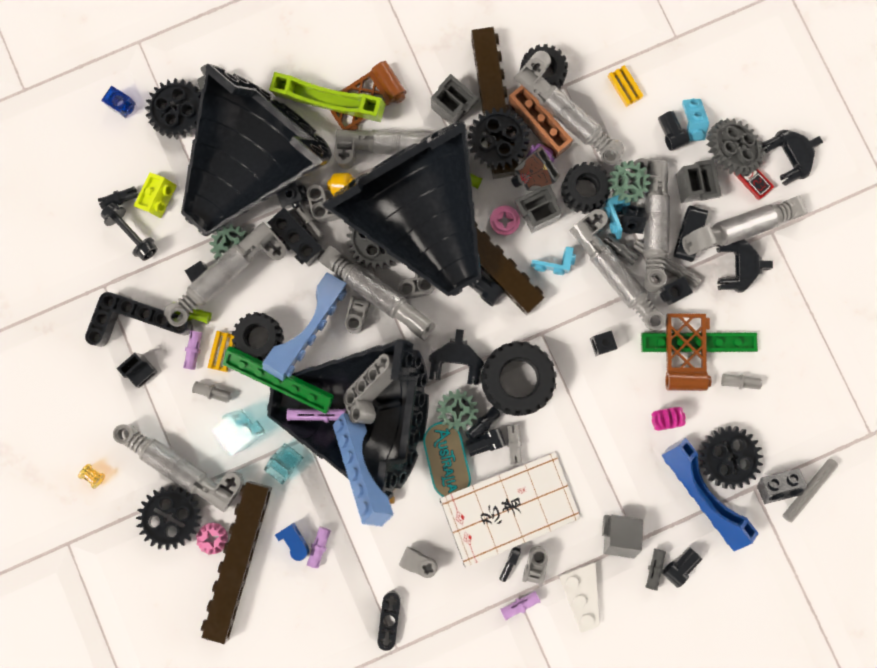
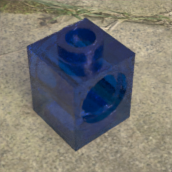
M112 85L101 100L108 108L124 118H127L133 112L136 104L128 95ZM123 100V103L117 106L118 102Z

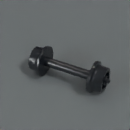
M116 203L107 205L101 211L104 224L106 226L117 224L137 245L132 252L135 257H139L143 261L153 257L158 250L154 244V239L150 237L142 240L122 219L126 213L124 207H119Z

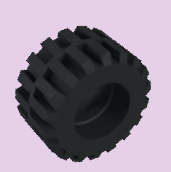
M539 44L535 46V49L530 48L528 53H525L523 56L520 70L534 53L545 51L551 58L549 67L554 74L544 79L549 84L557 86L560 90L568 72V62H565V55L561 56L562 51L560 49L556 51L553 45L550 48L548 44H544L543 47H540Z
M582 162L581 165L576 164L573 169L571 168L568 171L561 186V195L564 196V203L568 202V208L571 209L573 207L575 208L574 212L582 211V214H586L587 211L592 212L604 205L611 193L609 187L612 184L608 182V179H611L610 176H606L608 172L601 170L602 166L598 164L596 167L593 162H590L589 165L586 162ZM579 180L591 181L596 188V194L591 197L581 195L576 189V182Z
M253 312V314H246L245 318L241 317L239 319V324L236 323L234 325L236 330L232 331L234 348L261 361L265 360L274 346L283 344L282 340H284L282 327L279 326V323L274 318L265 313ZM259 326L266 328L268 340L265 345L260 348L251 347L249 343L250 332Z

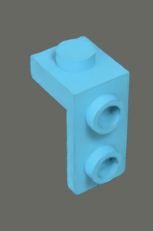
M701 99L683 100L682 105L688 120L686 131L690 141L705 140L709 120Z
M617 195L608 198L606 207L603 209L610 220L611 233L615 234L616 239H621L622 227L616 213L621 212L622 206H629L630 203H625V199L618 201L619 196Z
M566 247L564 249L561 265L532 260L531 267H535L534 270L540 272L551 270L553 274L564 275V273L570 271L571 265L575 263L576 254H573L574 248Z

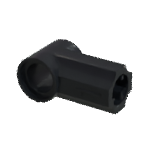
M668 111L658 117V121L665 134L666 146L670 151L690 143L689 135L684 128H681L674 111Z
M481 274L482 278L479 279V283L471 286V288L480 295L481 299L493 307L505 291L493 281L490 282Z
M500 427L485 432L483 435L478 436L475 441L470 439L465 441L470 457L506 446Z
M688 547L675 561L670 562L664 568L663 575L676 588H679L688 580L689 573L702 561V558L692 548Z

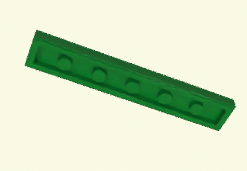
M641 333V352H666V333ZM693 333L680 334L687 340ZM706 333V351L758 352L757 333ZM677 335L672 339V346L676 350L684 343ZM696 335L689 341L696 350L701 346V340ZM685 345L679 352L693 351Z
M231 346L226 349L222 365L325 414L328 413L334 395L292 375L290 377L286 376L284 381H281L263 370V361Z

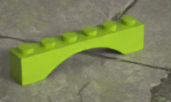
M274 72L269 88L279 98L380 123L386 106L380 97L363 93L357 94L331 90Z

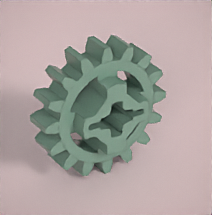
M633 160L628 161V163L626 161L621 162V166L616 165L614 167L616 171L609 173L613 176V178L608 179V182L612 183L609 190L613 189L615 191L612 196L618 195V201L625 199V203H630V201L637 202L638 198H644L643 193L649 191L646 185L651 184V182L646 181V178L650 174L644 173L647 168L641 169L640 162L635 165ZM625 169L633 170L634 173H630L629 170L626 171ZM624 191H629L632 195L626 194Z
M230 224L229 229L224 226L222 231H216L218 233L217 236H211L214 242H209V244L214 248L210 252L215 254L214 258L218 260V258L223 256L221 253H226L229 249L230 241L234 243L232 246L238 245L248 233L245 230L242 231L240 226L236 229L233 224ZM231 234H237L240 238H234Z
M457 389L456 394H453L450 390L448 397L446 395L442 396L444 401H438V404L441 406V408L436 410V412L441 413L438 416V420L443 419L442 426L448 424L449 431L452 427H455L456 432L459 431L460 427L466 431V425L472 427L473 423L471 420H477L474 414L478 413L479 410L474 409V407L478 403L471 401L473 395L466 396L467 391L460 394L459 389ZM454 399V403L451 406H446L450 400ZM461 399L466 401L469 406H465L461 402ZM457 403H458L459 410H463V411L460 412V414H459V416H458V419H457L456 412H455V411H452V410H455V407L457 406ZM446 415H450L454 419V423ZM470 415L466 421L461 423V419L464 416Z

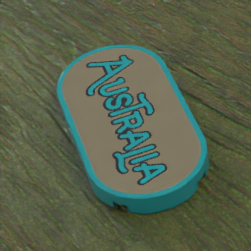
M438 422L427 429L423 444L433 487L440 496L444 497L469 487L471 476L460 432H456L455 427H452L449 431L448 424L442 426V422Z

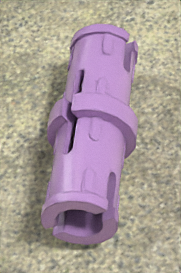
M190 330L188 345L185 347L186 355L183 365L185 369H196L198 353L201 351L199 348L202 332Z
M319 527L316 539L311 545L312 550L306 564L307 566L319 568L323 553L327 549L326 544L331 532L330 529Z
M533 591L521 599L519 597L516 598L515 602L500 610L507 621L521 612L522 614L525 613L526 609L541 602L536 592Z

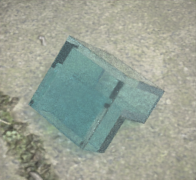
M284 443L271 456L264 471L283 485L292 472L300 465L304 457Z

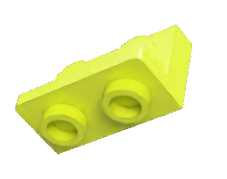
M149 173L133 206L158 218H162L177 185L165 177Z

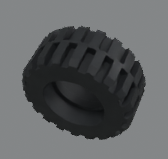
M513 341L512 343L501 345V347L492 352L483 367L481 381L487 400L493 407L507 415L523 416L537 412L552 398L553 391L556 389L557 383H555V378L557 374L553 368V361H550L549 355L545 351L540 350L539 346L531 345L530 342ZM523 361L534 369L537 378L536 385L527 396L514 397L506 393L502 388L500 375L508 363Z

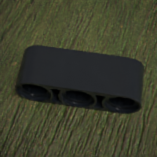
M691 205L688 206L673 257L689 262L694 261L697 253L688 255L683 248L682 239L694 230L705 226L708 210Z

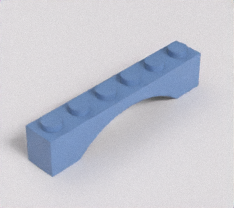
M328 272L324 275L316 288L317 307L310 323L294 339L274 346L263 361V370L281 381H284L286 376L290 377L295 370V363L301 361L306 354L304 350L308 345L312 346L317 336L315 335L318 330L322 331L327 323L326 319L329 315L332 316L335 313L338 301L342 302L347 294V283Z
M342 413L333 424V428L361 523L382 527L394 514L388 496L374 482L364 462L362 443L367 433L365 424L353 423L347 413Z

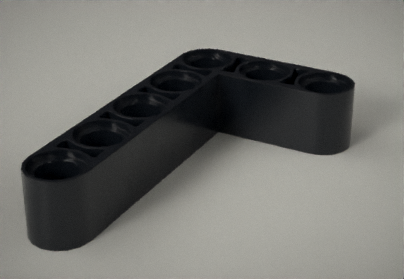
M104 292L97 302L85 334V340L90 345L105 346L110 339L119 314L184 336L190 334V330H193V324L187 319L186 326L182 331L179 330V327L171 325L168 320L162 325L161 319L165 316L164 310L111 292ZM113 297L114 302L109 306L108 301ZM131 303V310L126 312V306ZM149 309V316L147 318H144V311ZM172 314V316H171V318H177V317H179L178 315H175V314ZM106 315L107 321L102 324L101 319ZM99 333L100 339L95 342V335Z

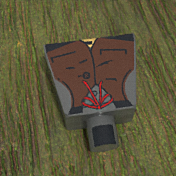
M541 145L514 169L517 175L511 178V182L516 188L524 185L526 190L530 192L556 183L560 174Z

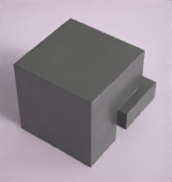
M450 74L432 95L431 109L448 124H454L455 126L479 101V98Z
M714 160L699 161L693 165L683 166L676 173L681 203L715 199L722 196Z
M550 185L536 189L514 201L531 233L558 221L562 214Z
M604 515L602 536H605L603 554L635 559L642 551L643 519Z

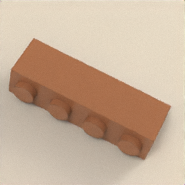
M521 85L509 95L508 104L520 118H523L525 124H527L545 146L553 150L555 158L570 148L573 139L528 90Z

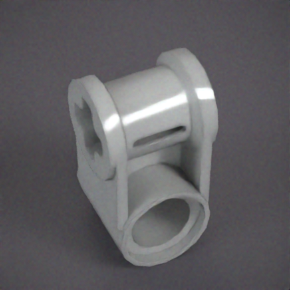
M351 296L345 319V326L350 333L358 334L362 331L371 303L368 300L364 301ZM352 320L359 321L357 328L352 329L349 327Z
M534 546L531 548L527 564L524 568L522 582L526 583V581L537 583L538 586H543L548 562V554L543 547ZM536 552L544 554L543 558L539 561L533 558Z
M406 547L399 562L400 567L424 578L433 577L438 568L434 559L411 547ZM432 564L431 568L433 571L426 572V568L423 565Z

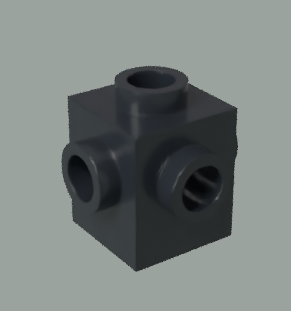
M294 182L288 188L277 193L282 208L292 207L295 209L302 206L303 202L308 200L306 196L307 189L301 182Z
M634 205L622 206L621 213H617L622 232L626 234H643L647 219L645 208Z

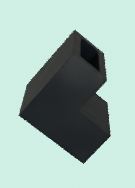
M136 352L116 368L124 378H128L138 388L158 372L143 354Z

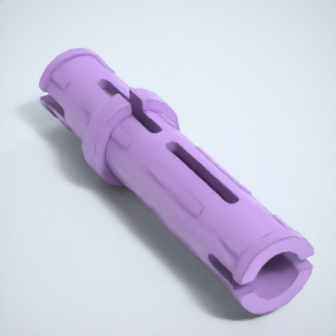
M288 408L287 421L305 420L329 423V421H336L342 413H347V410L329 409L327 414L335 415H319L325 413L317 409Z

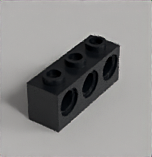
M284 207L267 222L274 234L284 240L282 243L288 251L293 250L297 254L294 257L301 265L306 263L309 267L325 252L323 247ZM285 221L287 223L285 228L278 229L280 222ZM293 235H299L297 242H291ZM306 248H312L311 255L304 256V250Z

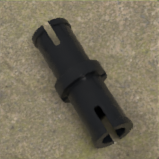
M132 186L122 191H113V194L98 198V202H101L99 206L103 210L111 203L123 205V202L138 197L137 189L135 186Z
M495 407L490 408L485 415L479 417L476 423L465 432L466 436L471 441H475L481 433L487 431L490 425L501 416L500 412Z

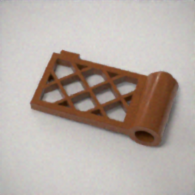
M387 61L379 62L370 72L341 90V92L347 93L355 90L359 91L358 94L366 92L371 93L372 96L374 94L382 95L386 106L394 102H402L406 95V90ZM371 78L374 82L372 90L364 89V82ZM330 110L342 130L356 131L359 129L357 125L366 120L360 117L356 120V116H353L352 123L345 127L342 123L343 115L348 114Z
M666 314L667 372L665 386L667 391H707L708 387H711V376H708L706 351V329H710V318H706V314ZM671 318H679L684 324L676 330L671 326ZM693 318H701V326L697 330L689 324ZM685 326L693 332L687 340L679 333ZM676 335L684 342L677 350L672 346V339ZM695 335L701 340V346L697 350L689 343ZM685 345L694 352L687 360L679 353ZM676 354L684 361L680 367H672V358ZM695 355L701 359V368H695L689 363Z

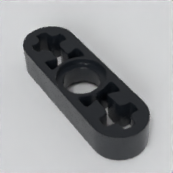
M388 591L382 601L377 644L383 651L391 650L396 641L401 598L395 591ZM390 596H394V600H397L392 610H396V613L384 611V609H389V602L386 599H389ZM385 616H393L395 623L392 626L385 625L383 621ZM382 629L390 631L389 640H392V642H389L388 646L384 645V641H381L386 635V631H382Z

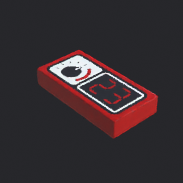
M758 169L750 175L742 176L740 174L736 176L758 201L774 188L771 182Z

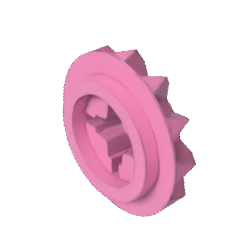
M499 206L490 216L492 229L500 235L507 236L513 234L520 224L518 212L510 206ZM504 214L506 216V219L510 220V222H507L506 228H504L503 223L499 221L502 220Z
M217 523L204 525L196 535V545L199 546L202 552L208 555L221 552L226 542H228L225 528ZM210 533L212 536L219 535V537L216 538V540H214V544H212L211 542H205V540L209 538Z

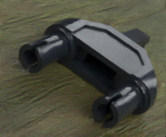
M780 130L774 137L762 142L761 146L762 148L768 146L764 149L765 153H769L779 146L783 148L794 168L780 175L781 181L786 179L782 184L787 186L797 179H805L809 176L816 152L814 148L821 145L823 141L820 136L809 141L808 137L806 138V136L796 132Z
M745 239L726 246H716L719 247L716 249L717 253L734 252L736 277L735 279L718 278L717 284H720V286H717L718 290H735L737 293H743L757 276L762 274V270L773 269V261L762 260L758 252Z
M456 329L455 339L450 338V342L429 355L428 360L431 362L428 379L434 380V373L436 372L435 380L441 381L442 364L446 362L467 365L469 367L467 384L472 385L474 377V385H479L480 368L484 367V362L467 345V340H463L464 330Z

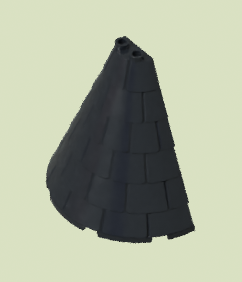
M207 64L205 67L204 89L201 90L195 139L192 141L190 163L187 170L181 214L185 217V220L198 228L199 233L206 237L235 218L247 213L251 208L268 200L271 196L288 188L294 182L309 175L312 171L327 164L332 157L331 149L326 141L316 135V130L294 110L284 103L281 104L274 99L271 100L272 94L235 73L233 75L225 73L226 70L212 64Z
M464 121L456 123V126L451 124L423 138L419 144L413 143L374 166L370 170L371 172H366L334 193V198L330 197L322 204L325 209L344 220V223L386 250V253L406 265L408 269L427 280L447 296L460 294L463 288L468 285L470 287L479 283V279L482 278L477 228L475 227L474 202L472 199L469 150L467 148L466 125Z
M398 339L382 346L378 345L338 360L334 359L318 366H312L292 373V376L334 395L330 409H346L344 404L346 390L380 355H394L391 379L393 381L376 397V400L379 403L400 399L402 405L383 410L380 413V418H376L372 424H365L367 433L362 443L363 458L368 472L389 499L394 496L393 491L395 488H402L413 470L418 458L416 447L419 442H423L429 409V395L424 392V387L428 383L425 362L420 351L413 349L414 344L404 339ZM270 388L267 417L286 430L302 445L309 448L320 459L327 461L348 479L333 428L335 421H329V423L305 420L287 421L288 408H314Z

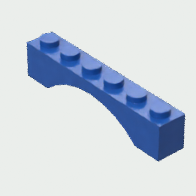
M687 438L668 447L661 455L665 463L672 469L677 479L682 482L689 495L694 498L701 511L706 514L714 528L724 538L726 544L734 552L753 544L759 533L747 517L727 508L710 492L700 473L698 453Z

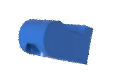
M295 523L275 534L278 541L284 539L290 549V555L293 560L301 561L308 556L309 546Z

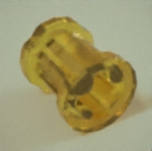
M87 464L79 472L78 478L86 480L95 489L103 482L105 474L97 472L92 468L91 464Z

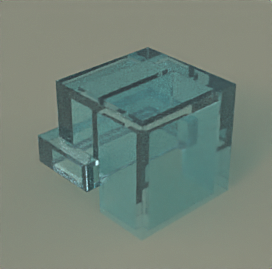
M243 409L222 416L220 418L222 423L213 430L231 456L244 451L266 433L259 421L257 420L252 423Z

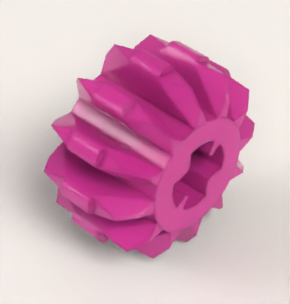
M681 407L662 409L651 414L652 425H654V429L657 431L678 428L686 424L685 413Z

